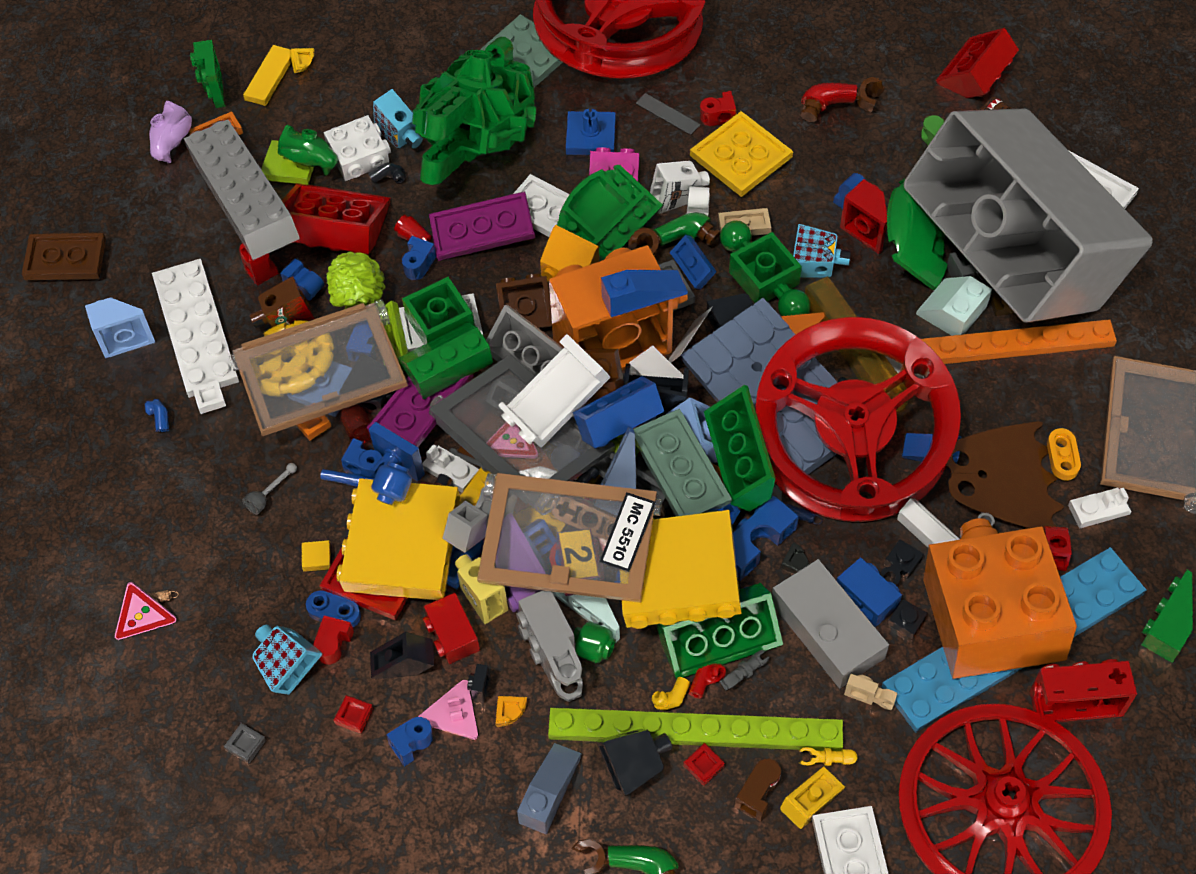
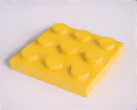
M740 111L691 148L690 156L742 197L793 157V151Z

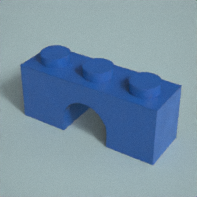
M775 496L758 506L749 519L744 518L735 529L736 531L733 533L739 581L759 564L761 551L752 544L753 540L767 538L779 546L797 529L799 516Z

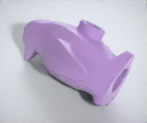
M166 101L163 113L155 115L150 122V154L152 158L158 161L171 163V150L178 147L182 139L188 134L192 118L181 106Z

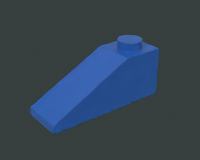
M624 270L601 277L602 299L610 317L688 294L678 270Z

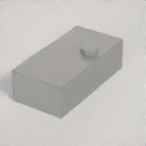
M819 559L773 587L772 599L775 609L839 689L847 684L850 674L862 675L886 658L889 644Z

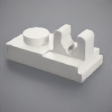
M435 445L430 447L426 452L427 458L422 463L423 469L435 477H438L439 474L449 476L453 480L451 486L458 487L461 493L479 470L439 445L438 447Z
M1115 488L1070 500L1068 504L1079 529L1130 515L1131 513L1127 504L1129 497L1124 488Z

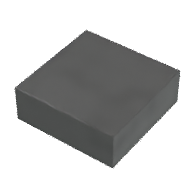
M241 723L224 745V748L229 753L250 764L266 742V739L261 734Z

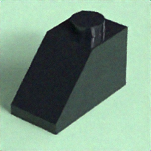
M404 632L371 651V678L376 680L416 676L434 666L433 639Z

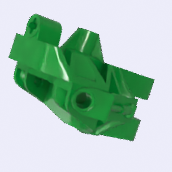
M498 37L486 47L485 51H466L440 77H435L429 83L420 86L419 104L413 110L412 123L416 125L415 133L420 134L421 137L433 145L422 155L420 180L423 183L429 185L440 184L465 160L471 162L481 154L509 150L516 141L523 142L525 140L527 127L534 128L536 106H534L535 93L531 70L528 65L513 61V44L508 38ZM462 123L470 125V131L459 126Z

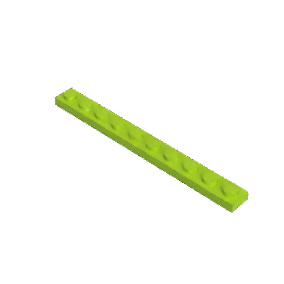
M550 708L549 740L597 741L637 729H647L652 738L666 733L672 745L702 746L705 743L707 746L788 750H799L809 747L819 751H823L824 748H831V751H841L843 749V720Z

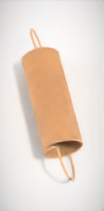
M169 590L148 593L157 602L170 601L171 593Z

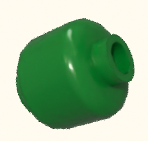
M591 621L586 622L582 628L577 627L573 634L577 656L594 663H600L603 659H609L616 642L610 629Z

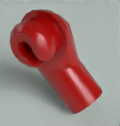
M716 663L699 668L688 692L689 695L701 699L706 686L719 682L726 676V668L722 664Z

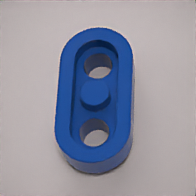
M316 591L310 594L306 600V609L309 616L314 620L322 622L323 616L351 622L352 628L360 621L361 613L359 607L349 599L326 591ZM318 601H324L321 606L315 605ZM345 609L350 610L346 615L341 614Z

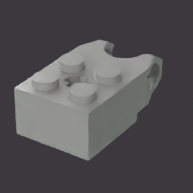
M542 590L519 600L520 612L516 613L520 624L518 629L523 640H528L531 649L529 651L536 665L541 664L552 687L560 698L570 702L581 697L583 690L582 667L575 652L574 634L553 593ZM576 682L578 685L577 690L570 694L563 692L561 689V683L569 686Z

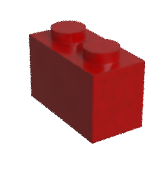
M456 593L424 606L426 617L422 618L428 634L433 632L437 639L433 643L439 657L445 656L448 664H452L480 651L476 634Z

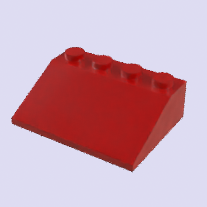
M296 184L283 198L282 202L291 214L300 237L299 240L294 242L303 243L308 247L321 246L328 247L333 251L346 250L354 253L369 254L376 245L391 198L314 185Z

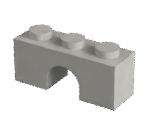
M496 479L481 489L480 497L475 506L464 501L449 512L442 539L465 553L485 538ZM510 490L508 491L504 518L509 514L513 515L518 499Z

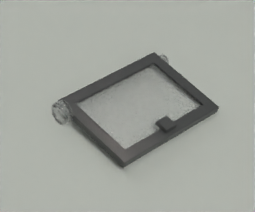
M511 354L446 398L439 395L430 403L429 414L436 419V423L495 477H497V473L572 482L615 450V444L611 441L606 446L593 448L584 442L574 415L542 448L534 441L529 445L518 434L522 429L517 424L512 427L501 417L504 411L498 406L501 402L508 405L536 377ZM509 489L524 504L532 506L541 516L551 513L561 499L559 494Z

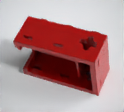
M1108 659L1097 664H1089V662L1082 661L1074 663L1072 666L1062 667L1059 664L1046 665L1040 668L1029 691L1033 710L1040 713L1042 719H1045L1046 716L1056 722L1123 717L1137 695L1129 661L1119 662L1117 659ZM1103 699H1110L1108 705L1104 704Z

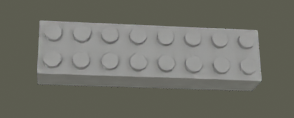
M228 119L216 122L213 126L202 131L193 132L190 136L184 138L194 164L253 260L300 239L291 214Z

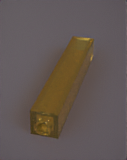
M828 276L806 286L805 293L811 302V312H824V321L844 317H857ZM860 349L839 350L859 380L877 384L898 374L886 356ZM901 383L889 391L887 395L893 399L907 388ZM908 400L896 410V413L907 406Z

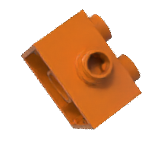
M648 245L635 250L629 248L616 249L609 253L603 261L585 267L569 265L561 269L555 277L549 279L554 341L564 348L559 341L568 334L583 350L618 349L622 371L625 370L626 363L629 364L630 361L651 346H654L663 356L672 353L673 310L677 309L679 304L686 302L688 295L614 317H610L602 299L601 277L624 270H661Z
M977 518L961 526L960 540L929 545L923 581L952 679L1067 660L1077 625L1042 526L998 533L996 529L992 528L989 520Z

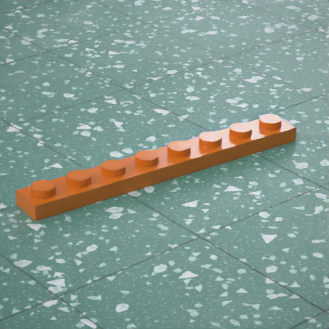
M1110 320L921 339L931 347L944 364L1114 347L1117 342Z

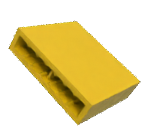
M359 478L358 487L354 488L352 492L353 513H349L347 517L348 539H344L342 543L343 564H339L337 569V581L340 582L344 592L428 600L444 598L453 545L442 538L449 512L460 505L461 497L458 487L411 483L405 500L402 502L394 501L393 505H389L377 500L378 494L371 489L372 479Z
M729 510L653 519L641 603L622 600L623 617L627 628L641 629L654 624L673 625L676 622L687 620L700 622L706 618H731L734 615L742 614ZM620 569V582L628 584L630 572Z

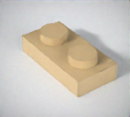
M768 208L718 213L720 231L728 222L738 220L749 226L752 236L771 233Z

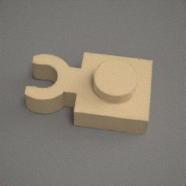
M850 674L844 695L870 705L874 702L882 708L892 710L898 693L890 689L879 688V684L873 682L867 676Z

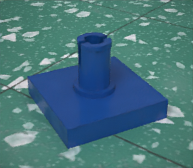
M589 109L583 112L568 111L566 155H590V151H596V148H610L611 152H614L615 112H597L595 109H592V112H589Z
M374 422L369 428V433L374 450L378 451L382 458L371 468V474L375 477L379 466L392 462L409 469L408 474L414 480L419 481L425 474L419 448L379 423Z

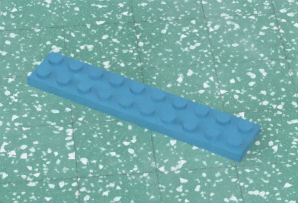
M1111 547L1060 577L1077 625L1074 637L1140 598L1146 592V588ZM941 647L882 683L881 687L898 693L894 705L914 732L917 733L1022 668L952 679L944 649Z

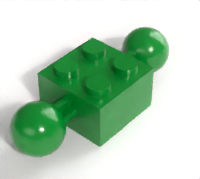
M735 220L725 224L720 232V241L726 250L733 252L730 254L729 273L752 301L756 303L764 298L768 302L777 297L779 299L778 310L781 316L809 314L811 302L808 295L801 290L792 289L800 284L802 266L775 234L771 232L751 243L752 232L746 223Z

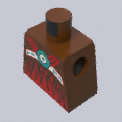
M293 276L260 294L258 299L262 309L249 314L255 328L267 323L274 327L284 322L289 325L294 324L295 320L311 321L315 319L308 299Z

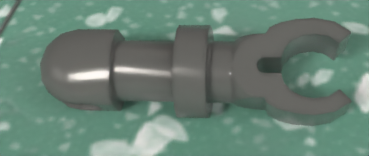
M765 650L757 651L746 662L741 661L737 669L721 679L719 682L724 689H730L744 677L749 678L753 675V671L756 668L766 664L770 657L767 656L763 660L760 658V655Z

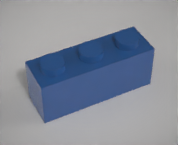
M641 376L573 412L582 440L593 448L606 446L610 440L619 435H624L628 427L633 429L642 423L654 420L657 415L664 412V408L656 384Z

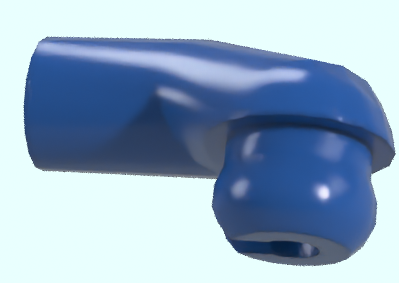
M160 399L146 401L145 411L148 415L154 414L156 432L169 431L168 411Z

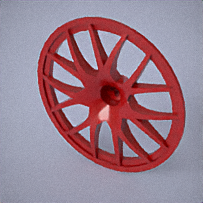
M981 704L954 711L926 729L911 748L903 765L898 792L902 824L914 851L933 874H972L981 844L986 837L998 833L1005 844L1003 874H1012L1015 854L1031 874H1043L1028 852L1023 838L1025 830L1034 831L1039 834L1070 864L1072 868L1064 874H1091L1103 857L1109 841L1112 819L1110 795L1106 781L1099 766L1085 746L1070 731L1046 716L1045 719H1042L1040 713L1027 708L1005 704ZM982 720H998L1004 755V766L1000 770L987 766L975 743L970 723ZM1006 720L1023 723L1040 730L1016 758ZM964 726L971 761L937 742L949 732ZM1045 734L1059 742L1070 753L1045 777L1037 781L1025 778L1022 766ZM932 749L970 776L975 786L969 789L951 787L920 772V768ZM1074 758L1084 772L1090 789L1050 785L1062 774ZM917 780L950 800L919 811L916 793ZM1006 787L1009 791L1015 790L1016 794L1013 799L1009 795H1003ZM1054 798H1093L1094 825L1056 819L1045 814L1039 802ZM958 810H966L976 815L974 824L965 831L935 845L931 842L921 821V818ZM1054 831L1092 833L1087 849L1078 861ZM973 839L965 873L952 865L939 852Z

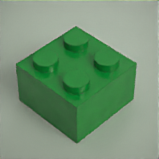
M449 277L402 298L405 316L423 344L467 322L474 325L472 311Z

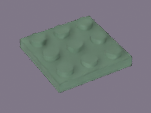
M521 14L480 49L485 51L486 47L498 37L508 38L513 44V61L524 63L530 67L534 88L563 63L552 55L540 41L534 27V22Z

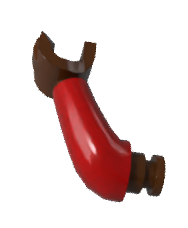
M875 77L863 80L860 88H857V85L845 83H820L813 85L802 96L801 103L804 106L800 116L806 121L815 122L818 114L824 111L828 105L854 103L855 100L860 108L872 113L876 100L869 98L867 95L874 98L880 96L884 92L885 87L882 85V80Z

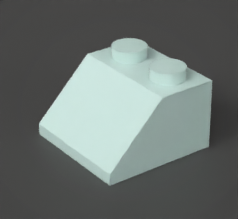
M971 276L945 278L917 310L916 315L951 336L963 335L987 308L992 288Z

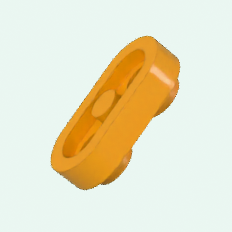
M1059 428L1053 430L1047 440L1052 472L1061 480H1072L1078 475L1081 468L1076 438L1067 429Z

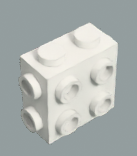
M368 115L323 132L326 143L338 156V163L336 165L345 181L368 173L384 163H389L388 154L391 153L389 144L386 139H381L382 135L377 123L373 124Z

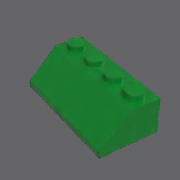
M743 385L705 410L704 415L724 486L732 498L730 504L750 512L771 499L775 475L747 385Z
M761 583L740 589L742 614L734 615L731 618L712 617L700 622L687 620L676 622L673 625L656 624L662 647L675 679L695 674L699 668L710 664L723 665L753 655L759 650L766 651L783 645L771 592Z

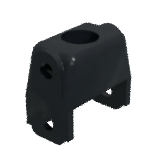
M628 363L625 366L624 385L642 376L631 375V364ZM684 368L683 378L643 376L656 384L664 408V412L657 415L655 419L666 415V413L687 400L689 368Z

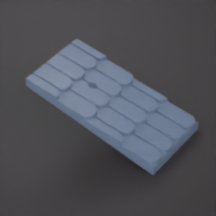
M762 298L753 306H750L734 317L733 320L718 328L713 334L708 335L692 346L691 349L682 353L681 358L716 402H719L743 385H747L755 408L759 383L766 366L777 350L795 334L781 316ZM815 357L797 369V378L808 383L828 388L838 383ZM775 385L777 389H786L784 385ZM794 391L793 395L815 404L818 403V400ZM789 406L777 412V426L781 441L789 456L804 472L810 474L837 454L826 447L821 441L812 418ZM854 416L852 420L857 421L858 417Z

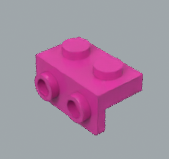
M596 148V151H590L589 176L601 169L603 171L614 170V165H621L638 181L640 155L635 153L634 149L624 148L620 149V152H611L610 148Z

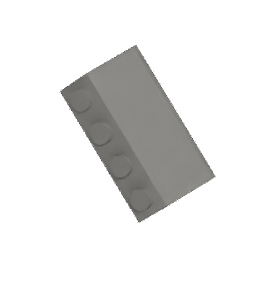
M504 305L486 339L491 349V355L496 361L499 362L511 354L535 376L563 349L560 344L509 305Z

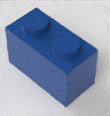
M861 557L837 577L836 581L875 628L894 612L900 604L902 594L898 587L890 581L887 582L873 564L865 562Z

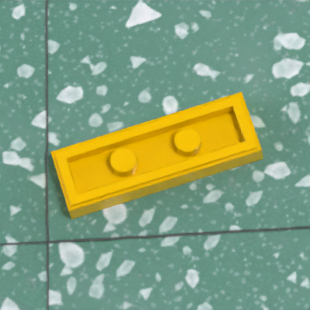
M275 45L271 47L243 94L245 101L263 106L268 104L292 63L290 57L291 49Z

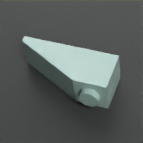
M596 577L588 578L589 580H597ZM552 592L555 597L588 622L591 621L610 629L613 638L616 639L615 643L618 642L620 639V627L606 598Z

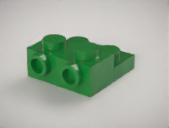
M213 41L193 42L194 52L190 53L192 66L197 67L195 69L197 82L202 83L204 92H207L209 99H213L216 108L225 107L222 72Z

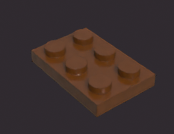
M104 233L29 234L22 276L24 280L99 279L106 237Z

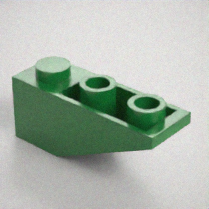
M1186 570L1182 578L1175 577L1167 590L1172 593L1169 600L1164 597L1154 611L1159 614L1156 621L1150 618L1142 631L1146 637L1141 645L1173 663L1193 630L1192 572Z

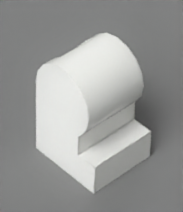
M689 186L687 213L699 212L708 216L710 199L708 187Z

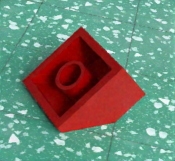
M863 179L844 198L840 228L878 254L882 252L887 228L884 192L876 185Z

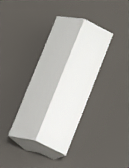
M910 498L899 511L897 520L927 547L930 544L960 540L916 499Z

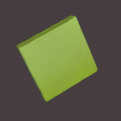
M271 140L261 168L268 181L305 185L309 184L314 167H308L298 162H293L285 156H280L278 154V141Z

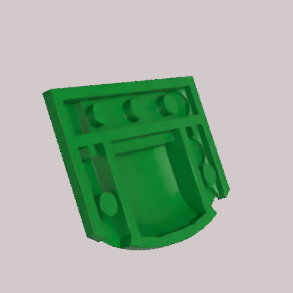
M614 165V170L603 171L601 169L579 183L564 202L560 210L558 222L556 223L557 226L598 245L599 262L603 261L612 251L623 248L634 232L644 227L663 206L621 165Z
M904 178L898 182L901 185L893 189L887 210L888 240L896 245L898 251L892 257L897 264L930 289L935 290L939 286L948 265L943 261L945 234L905 190Z

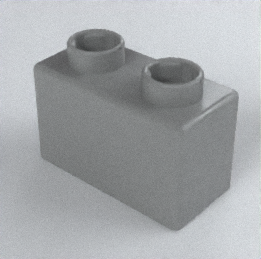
M1024 108L951 112L904 181V188L1017 316L1026 323L1099 310L1153 243L1151 235L1030 110Z

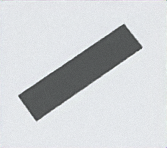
M646 93L636 102L639 106L690 135L701 125Z

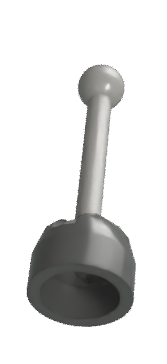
M289 463L286 470L264 491L248 493L242 499L245 507L251 513L258 515L266 506V495L289 474L297 471L296 464Z

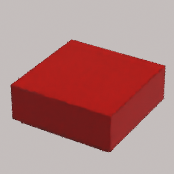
M346 695L334 718V723L361 734L373 711V706Z
M704 743L683 762V766L705 786L725 767V763Z

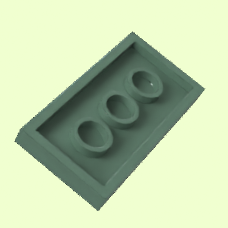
M680 409L633 429L635 444L676 516L713 512L731 503V496Z

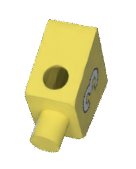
M468 554L462 555L455 561V565L458 568L457 573L460 587L482 622L487 624L508 611L505 586L479 583L477 577L481 557L472 560Z

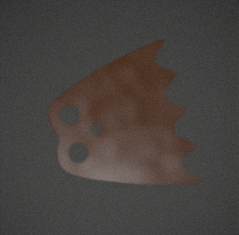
M1037 421L1005 426L958 439L954 451L946 464L951 470V478L948 484L952 497L967 507L982 513H989L995 518L1027 528L1041 526L1057 527L1052 521V515L1062 510L1064 506L1052 499L1047 492V487L1055 482L1057 477L1042 467L1041 460L1048 454L1047 446L1038 442L1034 437L1035 431L1043 423ZM956 451L966 453L969 458V463L966 466H960L954 462L953 454ZM978 471H985L987 477L984 479L980 478ZM961 481L970 482L974 486V494L971 496L963 495L958 489V484Z

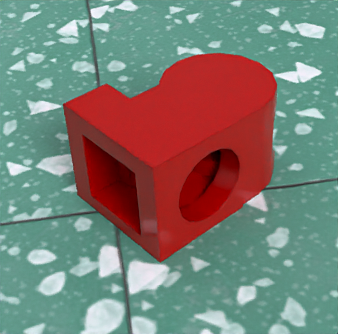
M731 91L722 92V98L708 97L700 103V120L704 125H723L736 115V106Z
M1044 526L1043 530L1057 570L1067 571L1072 555L1068 528Z
M323 616L313 645L323 653L319 658L321 663L331 665L339 661L342 654L341 644L343 640L351 642L354 634L351 622Z

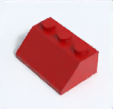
M1005 27L972 36L935 81L938 85L965 98L982 97L990 91L992 84L1001 77L1005 67L1012 63L1013 57L1019 49Z

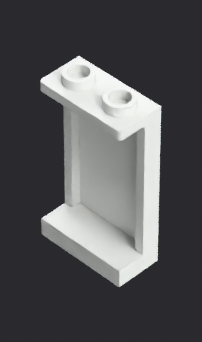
M568 334L559 341L564 348L508 405H505L503 402L498 405L504 411L501 417L512 427L517 424L522 429L518 434L529 445L534 441L542 448L573 416V412L580 409L611 378Z

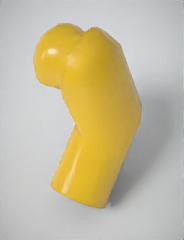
M678 677L672 691L666 693L664 691H656L651 698L654 707L665 711L680 706L688 691L690 681L683 677Z

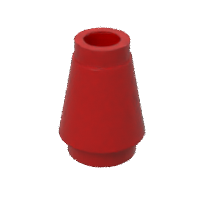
M403 215L394 227L397 236L409 241L411 236L428 242L432 240V236L412 216Z

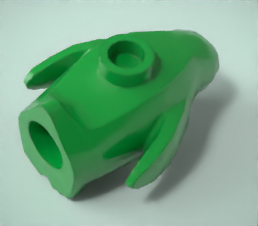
M288 124L285 126L278 141V154L308 167L320 166L324 174L328 175L331 169L338 163V156L330 146L317 136V132L312 129H303L302 133H300Z

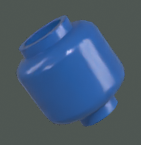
M392 462L379 466L371 485L373 492L378 494L377 500L389 505H393L394 501H404L412 483V477L408 474L409 469Z

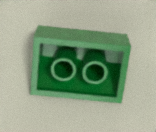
M468 322L398 358L422 399L493 363L489 344L479 329Z

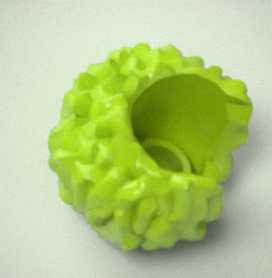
M351 251L342 253L328 267L326 279L330 303L333 306H345V309L364 303L367 309L375 306L379 299H381L385 289L383 283L385 277L383 272L380 271L379 264L368 255Z

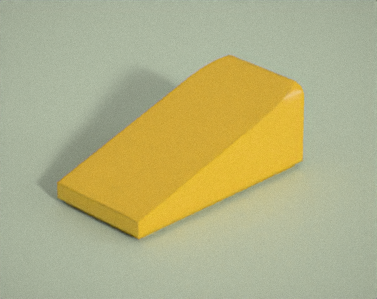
M823 766L784 799L780 809L798 828L802 829L812 820V816L819 814L844 790L845 786Z

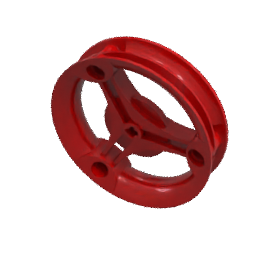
M535 0L533 22L536 33L545 48L568 66L601 77L636 78L664 71L689 55L701 35L703 26L702 11L705 6V0H584L585 11L590 17L585 25L564 24L556 14L552 0ZM677 17L679 21L677 26L671 31L651 40L635 43L607 42V39L620 29L634 28L650 18Z
M844 317L820 322L800 331L786 341L770 359L763 372L755 405V412L775 475L776 486L795 503L815 514L849 522H867L891 517L898 514L910 498L917 501L924 498L938 482L946 468V464L954 451L958 439L961 420L960 401L953 378L943 361L931 347L911 332L897 325L862 317ZM842 349H860L876 352L902 365L900 373L877 384L855 379L841 381L828 388L797 378V369L807 361L821 354ZM915 374H920V375H922V376L925 377V378H924V379L917 378V377L915 376ZM903 383L907 389L891 399L887 393ZM775 385H784L786 389H777ZM794 391L818 400V403L815 404L793 395ZM916 396L931 403L934 414L932 442L920 465L905 479L892 485L883 479L877 478L876 453L883 450L894 435L897 425L896 410L907 400ZM789 406L814 420L815 429L821 441L831 451L843 456L846 461L851 482L843 490L814 479L792 460L779 435L777 412ZM854 416L858 417L857 421L852 420ZM856 458H866L868 477H858ZM868 492L873 498H864L859 493Z

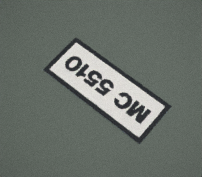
M626 492L599 562L630 572L656 504L655 501Z

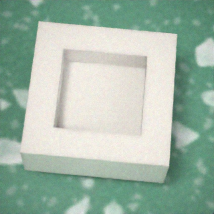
M218 380L192 388L200 414L226 406Z

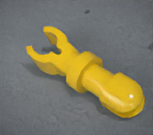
M805 747L798 750L799 752L807 751L810 755L815 756V758H810L809 762H799V764L804 766L815 763H824V766H831L832 763L850 765L857 761L856 752L850 749L831 751V748H824L823 751Z

